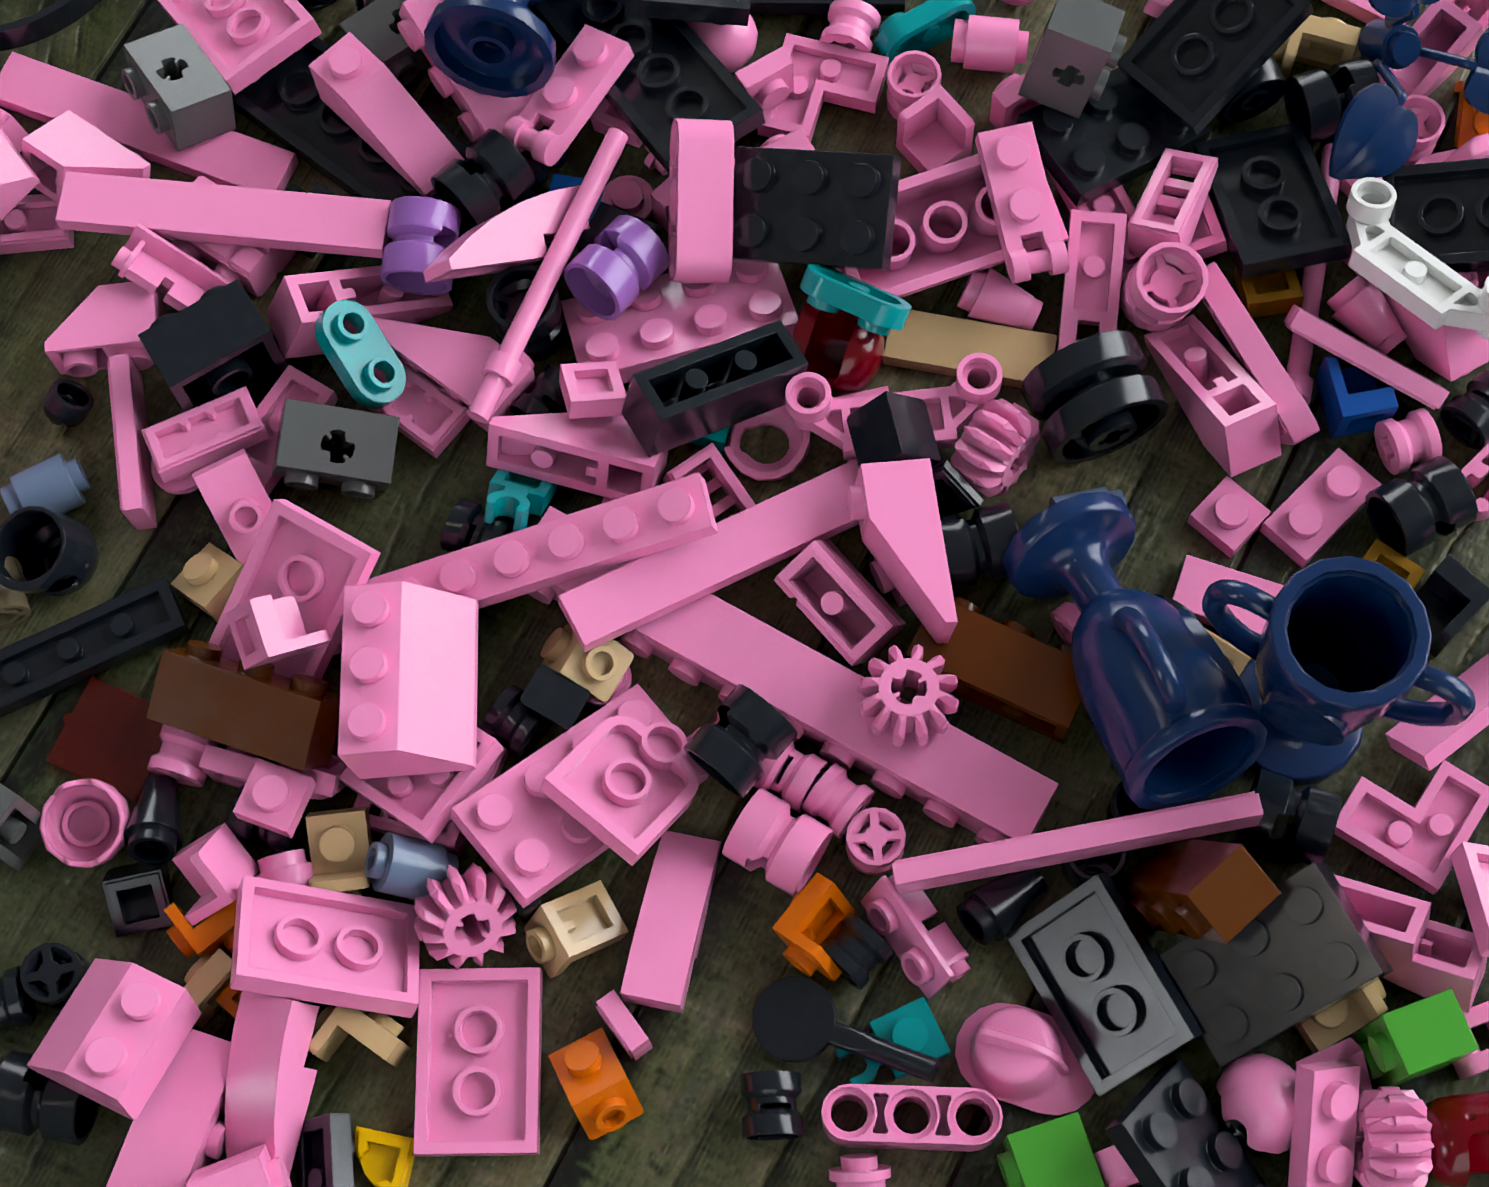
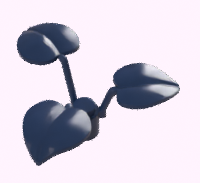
M1368 0L1371 7L1384 15L1385 19H1375L1365 25L1358 39V49L1361 56L1368 58L1372 62L1376 72L1380 73L1387 85L1383 83L1370 84L1360 90L1348 104L1333 141L1329 176L1337 180L1383 177L1400 169L1411 156L1417 141L1418 121L1411 110L1402 107L1407 99V93L1389 68L1403 69L1415 62L1418 57H1423L1470 69L1471 72L1466 79L1463 89L1464 98L1475 110L1489 114V28L1477 41L1475 59H1470L1421 46V40L1417 31L1411 26L1404 25V23L1419 17L1420 5H1430L1440 0Z

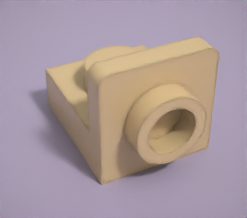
M368 806L309 812L305 819L314 875L308 881V886L362 895V889L368 888L371 885V878L366 877L364 872L367 852L372 844Z
M601 880L540 905L524 926L528 951L537 963L543 965L550 978L562 974L571 962L621 941L629 932Z
M220 948L212 956L205 955L189 969L184 978V981L187 983L184 988L187 989L201 1011V1015L195 1023L200 1028H203L222 1007L215 999L230 983L232 956Z
M1380 979L1296 1027L1313 1054L1336 1044L1388 1011V1007L1383 1001L1386 998V992Z

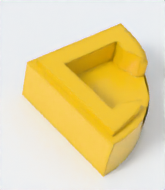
M356 1126L355 1152L360 1166L374 1187H408L415 1160V1155L413 1154L414 1138Z

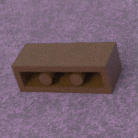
M954 597L958 622L948 643L937 644L921 623L906 653V658H911V651L918 644L923 647L922 661L925 663L933 657L941 655L945 659L941 674L955 675L958 680L957 688L951 692L952 694L1055 741L1064 743L1083 702L1074 676L1071 646L1057 644L1055 647H1052L1034 639L1033 632L1017 622L1004 620L1001 624L981 615V610L976 605L960 597Z
M189 640L187 647L162 651L147 719L302 771L330 763L339 727L340 695L327 691L326 681L303 674H293L290 679L273 673L275 665L272 663L244 670L241 658L238 662L223 657L222 647L203 641Z
M1192 839L1162 844L1119 884L1131 899L1127 906L1135 919L1150 931L1156 929L1168 932L1173 936L1179 934L1192 937L1195 940L1204 939L1224 944L1232 940L1281 894L1242 844Z

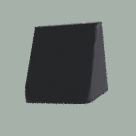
M941 458V462L932 467L941 517L981 506L984 499L946 459Z
M543 664V666L539 665L521 695L520 702L559 726L570 729L591 694H589V690Z
M137 862L115 867L107 871L102 880V886L116 937L174 925L164 912V909L173 903L167 863L162 865H146Z

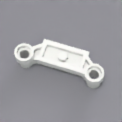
M1374 177L1357 180L1352 185L1346 204L1349 216L1345 227L1349 233L1353 249L1348 266L1433 329L1437 330L1443 325L1476 330L1482 338L1489 340V276L1485 280L1483 288L1480 289L1395 229L1389 222L1397 199L1394 187L1388 182Z

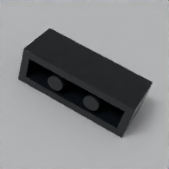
M781 320L633 374L621 413L650 458L786 405L785 390L788 382L797 374L806 372L809 363Z

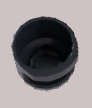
M27 506L14 511L0 526V584L10 590L63 597L81 590L90 582L97 569L99 552L94 536L87 526L70 516L45 507ZM7 556H12L20 562L27 582H19L10 576L5 568Z

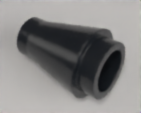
M153 774L144 779L141 794L123 833L128 855L139 863L146 865L166 864L175 857L176 852L183 845L177 796L179 785L171 776Z
M1036 868L1005 874L965 892L964 901L956 907L957 915L966 931L978 943L987 945L993 940L1001 942L1035 901L1047 892V884Z

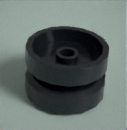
M1114 330L1076 341L1047 357L1035 366L1022 381V395L1032 415L1038 420L1046 421L1043 425L1042 437L1052 458L1059 464H1077L1115 452L1139 439L1166 416L1169 405L1158 382L1151 375H1142L1145 371L1147 360L1136 338L1129 331Z

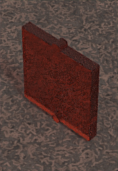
M91 677L73 712L64 715L63 721L66 725L46 761L80 778L101 780L115 787L123 797L137 802L142 791L144 779L153 775L147 769L151 756L160 751L162 741L159 734L163 724L146 718L150 704L149 701Z

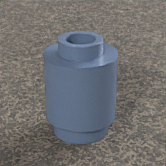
M59 453L10 476L11 483L0 487V492L10 514L27 506L45 507L65 514L86 504L83 492L91 489V485L78 460L75 458L67 462L62 454Z
M388 832L382 837L380 842H373L367 852L364 872L366 877L371 878L374 891L414 899L430 895L426 888L427 878L442 883L447 879L448 865L458 870L459 861L457 854L446 851L444 845L434 842L431 844L426 840Z

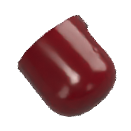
M806 303L792 335V339L809 363L806 372H814L823 376L828 381L831 390L851 394L867 388L877 375L883 359L884 336L861 328L857 325L859 317L841 309L839 313H829Z
M1489 1091L1435 1098L1427 1103V1120L1432 1124L1430 1132L1431 1141L1435 1146L1431 1149L1433 1168L1429 1175L1438 1183L1446 1186L1466 1187L1469 1175L1489 1174Z

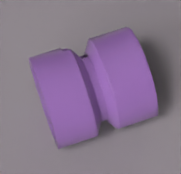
M403 196L395 198L390 204L387 236L394 240V242L388 243L384 247L380 272L381 281L394 289L413 294L440 295L452 290L453 279L425 283L423 271L445 248L459 238L462 220L461 211L450 203L430 197Z
M618 215L595 238L594 244H588L564 268V278L573 296L585 309L604 320H615L639 297V289L645 290L668 268L669 256L659 236L648 225L630 215Z

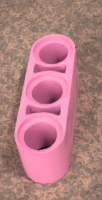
M674 118L670 134L668 270L671 282L727 284L729 282L733 256L734 128L730 120Z
M845 1084L839 1085L828 1093L823 1101L821 1120L827 1137L835 1144L848 1148L972 1152L982 1150L992 1143L1001 1129L1003 1114L997 1099L986 1090L978 1088ZM847 1100L855 1101L864 1108L867 1121L860 1129L847 1132L835 1126L831 1113L840 1102ZM909 1102L920 1105L928 1116L927 1127L915 1134L905 1133L900 1130L895 1124L893 1113L898 1106ZM970 1104L980 1106L989 1116V1130L978 1136L964 1133L957 1125L956 1112L958 1109Z

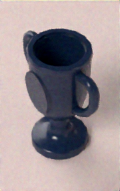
M445 0L435 7L424 30L425 49L436 67L455 83L480 94L501 98L527 96L546 85L556 65L555 40L546 24L527 8L538 5L545 0Z
M1106 492L1083 493L1059 501L1032 517L1013 536L1003 555V571L1010 583L1021 595L1042 600L1060 598L1070 594L1081 612L1074 626L1072 636V666L1076 684L1089 718L1123 781V788L1128 797L1137 807L1153 811L1194 803L1207 798L1232 783L1254 763L1265 747L1267 726L1252 707V702L1245 686L1225 654L1202 624L1188 610L1182 607L1176 609L1164 599L1151 593L1121 586L1112 569L1124 559L1134 542L1135 518L1119 496Z
M1353 556L1317 560L1291 575L1276 597L1253 585L1231 579H1221L1210 584L1204 593L1202 610L1208 621L1220 636L1238 650L1254 659L1245 666L1239 677L1249 694L1252 707L1262 718L1268 730L1265 747L1249 767L1256 774L1260 768L1292 779L1294 787L1318 784L1343 770L1361 744L1364 726L1379 717L1418 726L1443 727L1463 722L1475 709L1474 692L1464 681L1441 669L1427 665L1432 633L1426 607L1408 581L1381 563ZM1228 604L1248 610L1265 619L1266 623L1262 635L1260 636L1242 623L1230 610ZM1415 686L1441 697L1446 702H1422L1401 697L1406 695Z

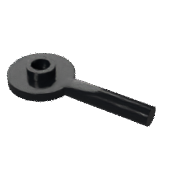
M787 976L774 981L760 994L753 1010V1030L758 1042L764 1050L779 1060L790 1063L809 1061L820 1055L831 1045L930 1083L937 1076L940 1059L838 1022L837 1008L832 996L823 986L810 978Z

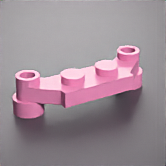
M973 353L961 360L957 368L956 381L951 386L894 393L922 399L928 410L938 449L955 448V442L958 440L957 434L972 420L975 411L982 410L986 402L998 395L1001 388L1003 371L1000 363L993 356L986 353ZM803 372L797 374L788 382L785 390L787 411L792 416V421L797 428L803 431H811L842 449L843 460L856 459L847 424V417L880 394L836 399L831 396L830 385L823 376L814 372ZM811 405V406H814V407H812V408H804L803 406Z

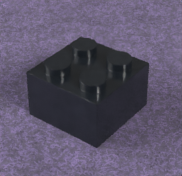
M238 279L226 286L220 285L211 288L201 296L199 301L177 313H169L159 317L151 324L149 329L138 334V337L184 412L245 386L252 400H255L269 392L288 367L269 328Z

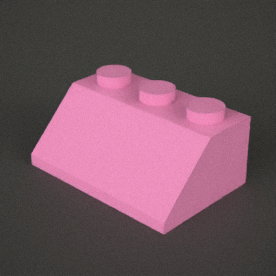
M404 581L344 586L338 756L359 779L476 770L479 604L476 599Z

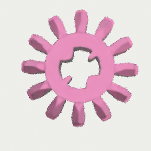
M1002 398L999 400L991 399L985 403L982 410L975 411L970 423L964 426V432L960 439L955 442L956 450L951 456L950 464L977 493L980 492L988 498L993 496L999 497L1007 492L1009 486L1017 483L1020 474L1027 470L1030 458L1036 453L1035 446L1041 438L1039 420L1029 415L1028 410L1015 402L1011 404Z
M919 644L913 647L911 658H903L901 650L893 645L888 650L889 664L881 659L872 658L868 662V670L872 677L860 678L858 681V692L867 697L859 703L858 710L860 716L876 717L871 725V732L875 736L884 734L889 728L894 729L893 745L896 747L903 745L905 733L910 732L913 733L914 739L919 746L926 745L928 742L927 727L937 733L944 734L949 725L944 714L956 713L959 705V700L949 694L957 688V677L952 674H941L945 664V659L941 655L933 657L927 663L923 662V647ZM905 687H911L916 690V696H914L912 704L899 702Z
M472 862L465 873L460 875L457 868L448 865L447 879L441 883L427 878L426 888L430 895L414 898V909L418 915L414 920L415 932L419 940H423L429 955L435 958L436 961L447 957L449 964L458 970L468 957H472L475 963L483 966V953L490 949L504 953V942L501 937L516 933V922L512 916L517 912L510 892L506 890L504 883L493 871L485 874L481 866H477Z
M1379 1086L1378 1089L1364 1090L1363 1093H1359L1353 1174L1362 1187L1426 1186L1428 1173L1433 1168L1431 1149L1435 1146L1431 1141L1430 1132L1432 1124L1427 1120V1107L1414 1090L1400 1089L1398 1086Z

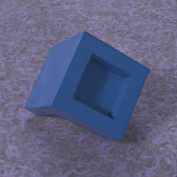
M1336 355L1324 357L1314 380L1331 439L1375 431L1377 422L1393 418L1399 407L1393 386L1378 389L1374 376L1357 367L1341 369Z

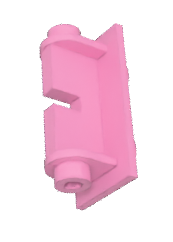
M140 223L136 225L125 246H122L111 265L120 270L118 273L119 277H126L149 293L154 294L157 288H159L166 295L163 301L178 311L199 301L201 296L211 288L220 285L226 286L231 283Z
M894 874L889 878L884 875L860 901L867 912L871 926L877 933L885 937L901 960V966L907 978L913 984L919 986L928 1000L932 999L949 981L953 983L971 970V967L966 962L969 954L964 950L945 922L929 931L923 925V922L932 918L938 912L923 890L898 894Z

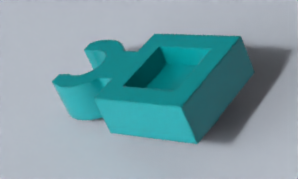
M498 469L489 482L484 522L491 524L494 518L498 516H508L515 519L513 530L525 529L529 514L537 516L543 514L557 491V484Z
M924 996L869 1022L872 1034L937 1059H943L951 1053ZM839 1048L835 1051L838 1061L853 1055ZM864 1058L867 1064L866 1070L862 1074L851 1078L849 1084H871L877 1076L878 1069L885 1066ZM889 1067L895 1081L908 1075Z

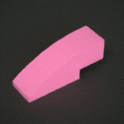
M1440 0L1431 4L1412 26L1419 35L1421 46L1467 58L1475 50L1480 36L1489 28V0ZM1418 57L1415 62L1406 68L1389 69L1403 87L1407 96L1415 94L1428 97L1458 66ZM1377 72L1380 83L1387 85L1380 73Z
M580 185L549 191L522 201L468 230L445 248L423 271L425 283L498 273L510 266L520 264L531 265L544 259L547 253L546 244L552 243ZM589 221L587 222L583 232L590 229Z
M666 831L661 836L638 916L620 994L623 1001L683 1013L694 960L698 956L720 854L721 841Z
M1334 874L1393 969L1392 972L1382 978L1425 998L1452 989L1461 1010L1469 1013L1485 973L1487 957L1480 956L1474 933L1429 920L1431 902Z
M242 991L233 1027L227 1067L225 1094V1148L227 1158L266 1143L271 1159L281 1157L290 1177L317 1070L304 1067L320 1006L278 996Z

